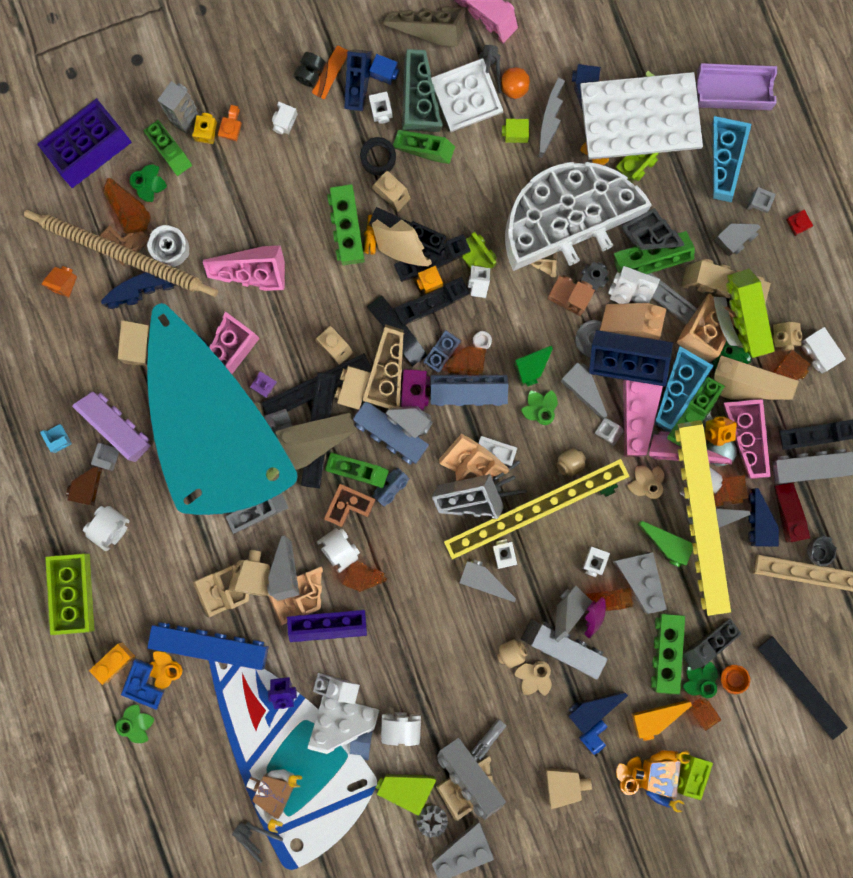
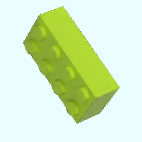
M750 269L727 275L728 282L726 283V288L732 297V300L729 301L732 311H735L736 316L733 318L736 329L738 328L739 334L737 337L743 346L744 352H748L752 358L775 352L761 281Z
M90 554L45 557L50 635L95 631Z

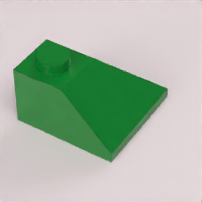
M552 346L515 360L513 366L522 386L527 385V387L538 383L537 380L540 379L553 350Z

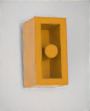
M123 642L118 643L89 671L102 685L106 684L135 655Z

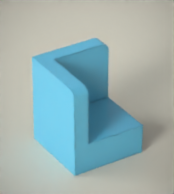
M60 424L48 431L42 430L40 432L50 452L57 453L72 444L63 426Z

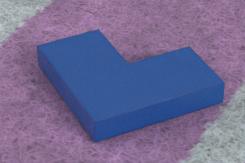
M135 659L121 695L157 710L165 690L147 683L153 665Z

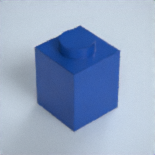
M376 54L369 73L370 77L391 85L392 81L397 79L400 70L396 61Z

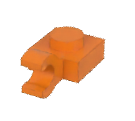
M231 105L229 117L222 118L218 132L219 137L237 141L242 125L240 121H237L240 112L238 106Z

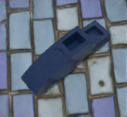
M146 272L132 277L115 287L101 300L103 306L108 307V309L119 308L120 304L125 303L127 305L138 304V301L143 300L142 292L144 294H152L157 289L171 290L177 285Z

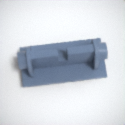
M399 468L393 469L386 478V481L390 484L388 486L384 484L383 488L377 487L373 497L385 507L394 500L399 490H402L407 485L410 478Z

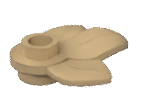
M637 466L635 469L636 480L627 484L629 490L637 496L646 495L650 499L659 498L663 494L662 483L665 479L663 470L659 466L655 467L652 471L646 466ZM652 486L657 487L655 492L650 491Z
M537 661L533 665L523 664L515 672L516 677L523 679L522 692L524 695H529L539 690L542 695L546 696L552 686L549 678L551 669L544 661ZM539 667L544 668L543 674H538L537 669Z

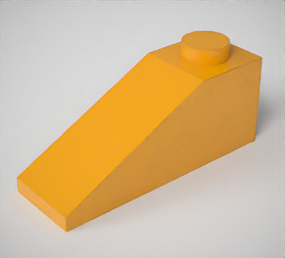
M685 700L632 713L637 737L639 739L643 738V741L654 739V735L660 734L692 706L691 702Z

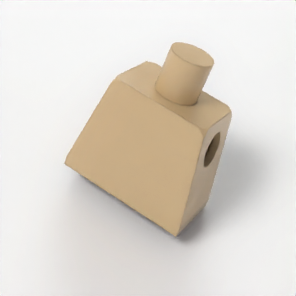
M386 171L372 186V189L397 212L411 199L407 188L389 171Z
M331 326L315 339L339 365L353 354L350 346Z
M250 550L248 560H239L237 562L228 591L257 596H270L267 590L270 566L269 564L260 563L261 551Z
M545 768L551 809L579 802L582 800L581 791L592 790L591 779H579V772L577 770Z

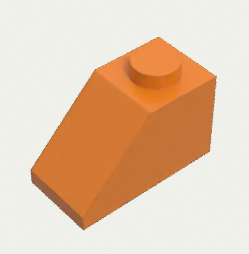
M64 266L61 269L54 267L43 280L42 285L52 292L69 298L77 276L72 273L73 270Z

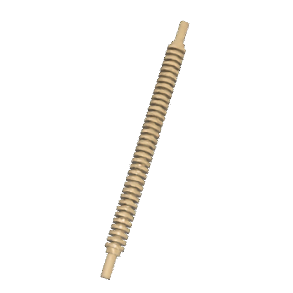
M29 210L24 212V217L38 222L45 230L66 239L68 238L170 283L172 282L177 286L192 292L201 291L213 297H216L218 294L217 289L202 284L198 277L170 265L168 266L158 260L51 215L41 216Z

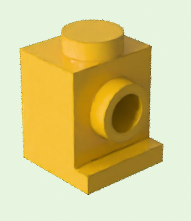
M201 113V116L196 115L194 132L192 134L195 142L214 144L217 121L215 118H212L213 115L209 113ZM206 124L207 127L201 128V125Z

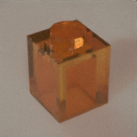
M700 698L692 703V708L689 709L700 727L705 731L721 721V718L707 699L702 700Z

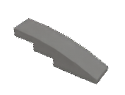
M559 77L550 94L542 121L538 156L540 158L546 152L561 120L555 117L562 106L563 100L559 99L558 96L565 80Z

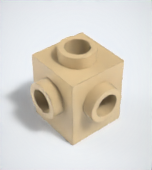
M785 322L773 324L775 347L782 348L783 351H793L794 347L802 346L801 340L803 336L800 323Z

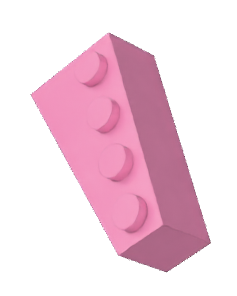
M454 0L461 7H468L472 17L476 20L480 18L490 33L495 31L499 35L498 40L502 44L518 29L514 7L508 1Z

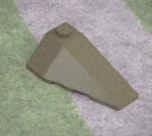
M347 413L295 425L275 432L277 439L297 470L310 465L315 459L324 455L329 449L356 432L351 414Z

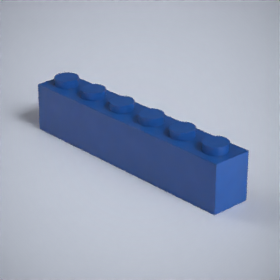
M158 622V625H152L147 649L251 669H265L269 646H264L263 641L253 640V643L245 642L246 638L234 636V639H228L226 634L215 633V636L207 635L208 631L196 629V632L188 631V627L177 626V629L170 628V624Z

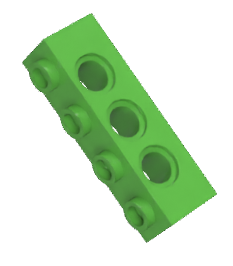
M353 185L331 187V194H327L329 205H333V212L330 213L331 222L336 224V231H333L334 242L339 244V249H336L337 261L341 260L342 266L363 263L365 260ZM341 203L348 205L344 211L338 210V206ZM343 222L351 224L348 229H342L340 226ZM346 240L354 242L350 248L344 247L343 244Z
M687 231L677 233L684 242V246L640 250L635 246L626 250H620L614 253V265L619 273H621L623 266L644 274H649L694 260L695 247Z
M659 613V617L655 619V629H658L657 637H654L656 656H653L652 667L655 668V676L651 677V687L657 693L680 694L685 616ZM670 628L673 631V637L666 639L664 632ZM666 648H670L672 651V655L668 659L663 657V651ZM664 668H669L671 671L670 676L667 678H663L661 674Z

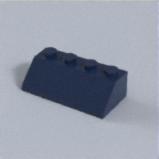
M596 330L591 349L589 374L666 387L673 342Z

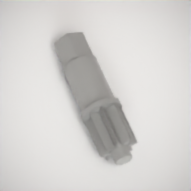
M497 719L471 751L475 760H481L487 751L490 750L491 745L507 726L501 720Z

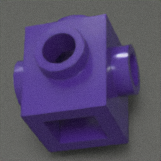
M290 677L270 679L268 700L273 703L274 709L294 707V699H297L296 687H292Z

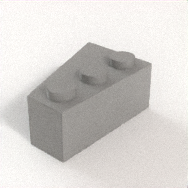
M490 474L438 485L432 496L438 512L443 514L463 515L464 513L474 514V517L485 515L498 519L504 508Z
M653 552L613 561L644 613L650 614L667 610Z
M479 818L432 858V866L437 878H451L494 860Z

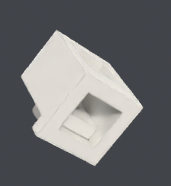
M382 92L369 95L374 122L378 121L379 124L389 122V118L393 117L388 93ZM380 108H383L385 110L382 112H378Z
M278 102L279 111H275L272 122L274 127L272 130L279 134L286 133L289 135L298 115L297 110Z
M471 266V274L468 281V288H471V296L486 298L490 282V268Z
M507 539L496 541L493 551L497 569L517 565L512 542L508 543ZM502 550L507 551L508 554L506 557H502L500 555V552Z
M589 547L582 568L586 570L585 574L596 577L597 574L602 575L610 553ZM593 559L598 561L597 566H592L591 561Z

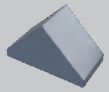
M373 731L366 732L352 741L350 744V754L361 755L364 760L368 761Z

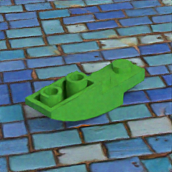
M707 377L690 401L686 411L669 433L667 439L681 447L680 442H676L675 430H678L677 424L699 420L703 423L725 386Z

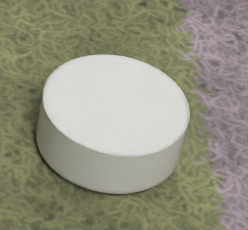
M480 331L474 335L473 345L477 350L485 351L491 346L492 338L489 333Z

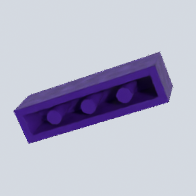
M365 610L287 617L290 642L367 636Z

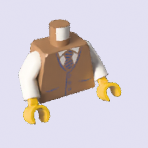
M285 769L266 773L261 781L250 777L246 787L256 792L252 801L255 803V808L262 819L267 823L269 831L278 833L275 826L282 827L283 823L277 821L276 818L279 819L282 815L293 788L300 787L296 780L302 779L301 775H294Z

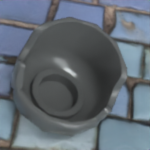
M823 535L814 538L808 544L807 555L813 564L826 566L833 562L836 557L837 547L832 543L833 539L831 537Z

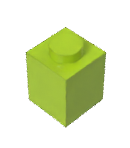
M506 119L505 125H502V137H505V143H528L529 119Z

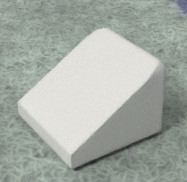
M604 418L595 434L614 446L624 430L618 424Z

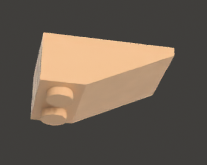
M710 293L707 294L676 342L708 363L720 355L727 341L717 318L714 296ZM723 307L729 311L730 319L734 326L733 318L736 317L735 312L728 307Z
M650 303L606 304L600 331L659 340L666 308Z

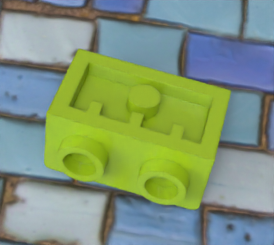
M659 153L626 156L615 167V170L628 177L627 180L631 183L635 180L639 181L646 174L644 170L648 166L652 168L658 161L656 157Z
M473 232L466 239L471 252L462 257L470 269L471 266L492 269L497 263L495 253L491 249L488 251L484 245L486 244L484 238L480 234L477 235Z
M683 754V759L690 760V762L687 764L681 763L677 792L684 796L701 800L713 763L690 754Z

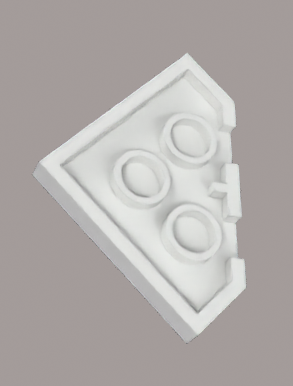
M323 696L308 749L328 754L334 751V748L342 744L346 745L356 740L358 736L373 731L379 710L356 703L339 702Z

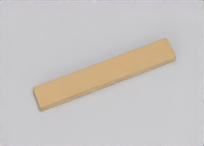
M756 555L753 574L853 591L852 571Z

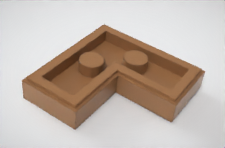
M110 225L99 235L136 252H139L149 241V238L137 225L124 238Z

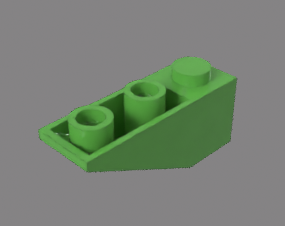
M159 120L143 130L177 176L193 166Z

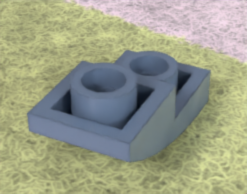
M445 330L424 360V363L439 373L462 340Z

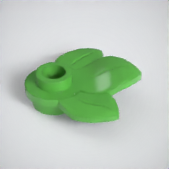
M551 390L543 397L538 392L530 391L528 395L529 406L521 409L523 415L528 420H537L541 425L551 424L555 417L554 410L558 405L556 394ZM547 413L548 419H543L541 414Z
M132 705L125 710L124 716L117 721L115 728L119 735L127 736L131 742L145 743L149 740L145 730L153 724L154 718L149 714L140 713L139 705ZM124 723L129 725L128 730L123 729Z

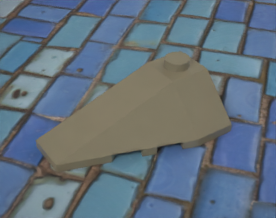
M444 6L439 11H431L430 8H425L424 11L414 13L413 10L389 12L384 20V25L438 45L455 47L459 45L463 37L466 7Z

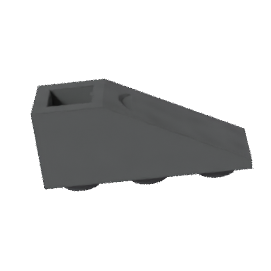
M729 618L683 652V658L692 670L703 667L738 638L741 632L731 618Z

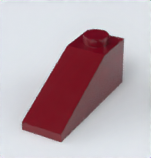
M794 482L774 486L786 543L810 539L807 520Z

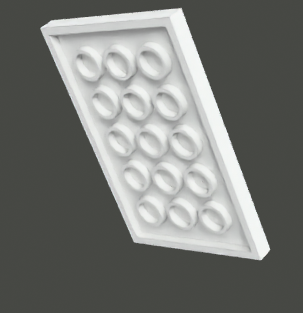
M694 72L580 84L588 160L702 149L703 143Z

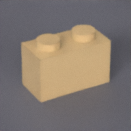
M347 366V369L343 368L340 377L343 383L341 388L337 387L334 397L337 398V403L359 410L370 372L352 366Z

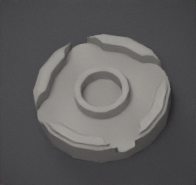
M587 321L576 332V346L586 357L591 358L595 331L600 330L601 321Z

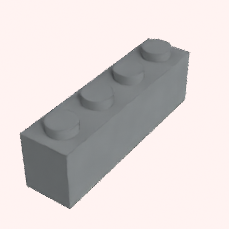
M846 449L834 450L835 454L828 455L827 451L815 452L816 456L808 457V453L797 454V458L789 459V455L777 457L778 460L772 461L775 484L852 476L853 452H846Z
M459 738L440 750L437 756L439 764L442 768L448 770L452 782L456 785L458 784L462 789L463 797L467 801L470 800L473 804V809L477 816L486 820L506 803L505 799Z

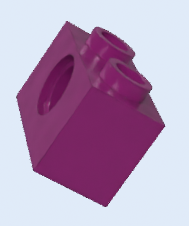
M404 369L401 407L418 406L424 411V407L428 406L429 395H425L426 387L430 388V376H427V371ZM413 386L421 388L422 391L419 395H413L410 392Z

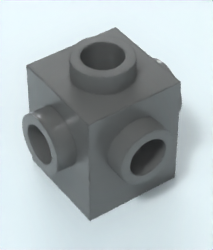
M593 261L591 266L587 264L581 272L583 277L580 282L585 281L591 284L595 292L599 286L603 288L609 280L607 278L609 271L600 262L596 263Z

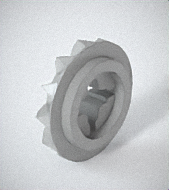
M426 806L422 809L420 815L417 816L419 831L422 835L429 838L441 835L445 832L448 825L446 813L438 806ZM432 814H434L435 821L439 823L434 824L431 830L430 824L426 821L430 820Z

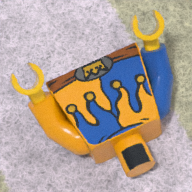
M662 750L652 755L650 759L644 760L643 769L634 768L632 777L634 780H641V788L646 790V794L654 802L668 808L673 807L675 812H682V810L676 808V804L678 802L681 804L685 803L682 800L673 801V799H676L680 765L681 763L687 764L690 762V760H684L682 755H689L690 752L684 750L678 753L677 751Z

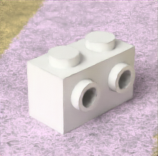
M825 327L801 341L804 353L810 355L814 368L821 373L830 370L846 359Z

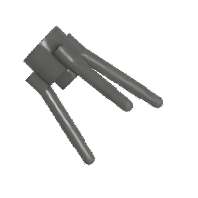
M485 45L483 52H480L479 60L484 59L486 73H489L490 65L496 62L498 92L502 93L498 47Z
M516 461L512 466H509V471L519 465L520 461ZM504 473L494 476L493 482L497 491H502L500 486L514 480L516 477L511 476L498 482L497 479L503 476ZM517 490L498 494L500 497L524 494L527 493V490Z
M241 822L232 835L259 863H262V859L255 851L258 854L261 851L249 840L253 834L250 830L283 841V838L276 834L253 826L249 822L246 825Z

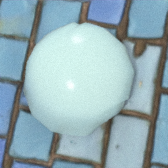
M734 441L725 443L722 446H715L711 442L707 445V450L727 457L732 462L737 456V447ZM711 463V464H713V465H715V466H718V467L728 465V464Z

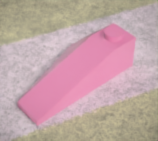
M280 245L262 246L203 260L207 278L229 283L235 281L247 287L253 285L260 287L259 289L264 291L284 290L285 261Z
M659 432V435L654 434L649 456L654 459L679 461L678 449H681V447L667 439L670 432ZM707 450L709 463L732 465L731 459Z

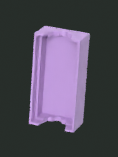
M701 63L697 70L696 91L698 108L772 110L776 105V96H773V86L777 75V66Z

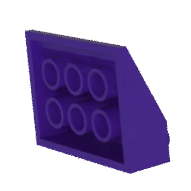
M96 98L37 145L69 186L74 188L132 142Z

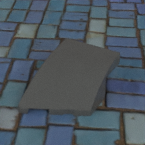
M655 208L622 226L625 235L640 250L684 246V242L677 232L671 229Z

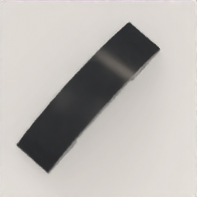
M464 234L446 241L440 254L424 252V256L432 262L429 266L413 265L401 261L395 263L394 266L400 281L403 282L418 277L419 272L436 266L438 269L470 253L471 250Z
M460 277L414 301H408L394 308L402 326L459 301L469 295L470 292L463 278Z
M382 295L367 306L383 328L386 324L404 330L402 354L412 367L428 356L406 325L402 326L396 312Z
M853 419L779 431L782 450L853 439Z

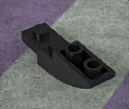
M378 207L375 208L368 226L373 228L372 223L378 219L391 228L400 220H403L415 229L419 240L424 246L423 250L440 254L447 237L417 222H409Z

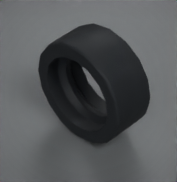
M375 137L366 141L360 152L362 166L372 175L380 176L386 171H391L396 162V152L392 143L382 137ZM383 146L389 152L387 164L381 167H374L368 162L367 153L372 147Z

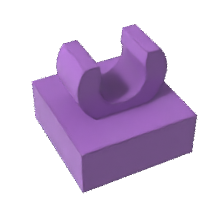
M260 371L250 388L267 398L277 382Z

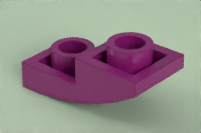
M601 598L597 603L593 601L587 608L589 613L585 619L588 621L586 624L588 628L584 635L589 639L600 629L604 621L606 611L604 598Z

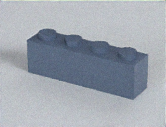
M431 375V405L463 406L474 404L475 406H482L484 404L501 406L508 404L507 375Z
M365 402L353 418V421L356 423L354 426L362 432L365 430L370 432V437L376 442L380 443V441L386 443L387 446L385 448L392 453L398 452L403 455L401 459L409 465L412 462L417 464L429 447V444L418 436L416 438L413 436L411 438L403 433V428L398 423L394 425L388 420L386 414L369 402Z

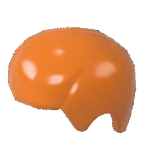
M514 67L507 69L503 73L502 91L508 97L517 99L523 97L528 92L530 79L524 69Z
M730 665L722 671L720 682L728 693L741 694L750 686L751 678L744 667Z

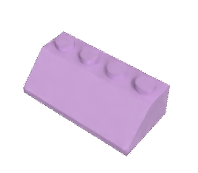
M91 392L72 406L127 460L136 462L151 447L148 443L150 439L144 433H138L134 429L136 426L129 419L125 421L120 416L122 412L117 407L109 406L107 404L108 399L101 392L99 394Z

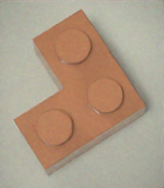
M559 276L547 299L581 317L595 292L592 289L593 286L585 281H582V283L578 281L577 284H574L571 278Z
M339 484L324 520L343 527L351 510L369 517L376 499Z

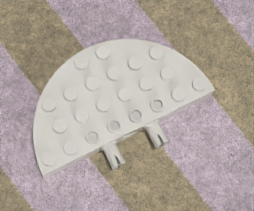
M569 162L550 167L530 180L521 190L511 209L505 231L506 252L513 271L562 251L568 265L571 266L573 265L572 263L575 264L580 261L572 245L591 237H596L601 250L605 251L606 248L608 250L613 246V243L610 241L606 231L641 216L649 210L652 204L637 185L634 186L627 180L628 177L607 166L585 162V164Z

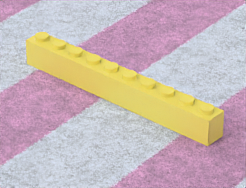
M701 420L677 424L678 430H675L676 442H680L681 449H678L679 461H683L684 468H680L682 480H686L687 487H683L685 499L689 498L690 504L686 506L688 518L692 517L693 523L689 525L691 536L695 537V543H692L694 555L697 554L698 556L695 568L696 573H700L701 580H698L699 591H703L704 598H700L702 610L706 609L708 616L730 613L731 608L703 423Z
M617 460L500 515L498 519H491L446 540L444 543L451 558L455 559L628 478L629 474L622 460Z

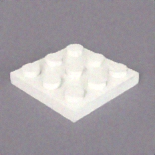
M483 58L431 78L450 133L503 113L489 73H486V64Z

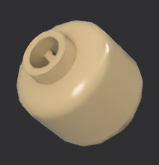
M571 448L559 455L557 468L562 475L572 477L584 470L586 457L582 451Z
M513 639L500 645L497 657L502 665L505 664L508 668H513L524 663L528 654L523 642Z

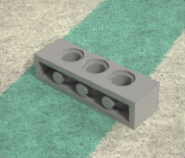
M171 81L158 98V102L169 121L187 133L195 122L196 115L199 116L196 110L197 107L193 104L194 101L190 98L191 95L187 92L188 89L180 83L176 85Z

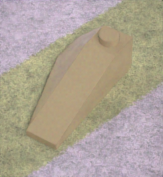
M724 356L720 357L714 375V380L725 386L720 396L731 400H793L799 384L797 380Z

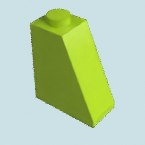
M386 774L384 779L380 777L375 788L378 789V796L419 816L436 782V777L429 775Z

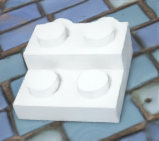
M623 266L621 273H616L614 281L610 286L608 292L611 295L610 300L616 301L619 304H629L630 301L649 303L658 287L660 279Z

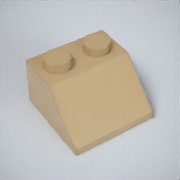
M121 321L118 360L125 364L147 366L150 329L148 325Z

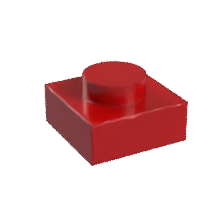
M805 209L786 219L795 236L813 227Z

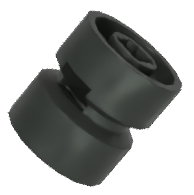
M304 52L300 60L301 66H297L293 77L303 85L314 88L319 80L318 74L323 72L326 62L311 52Z

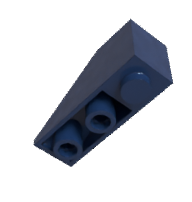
M753 488L748 495V502L751 504V515H748L751 531L748 533V540L751 542V546L779 547V527L759 488Z

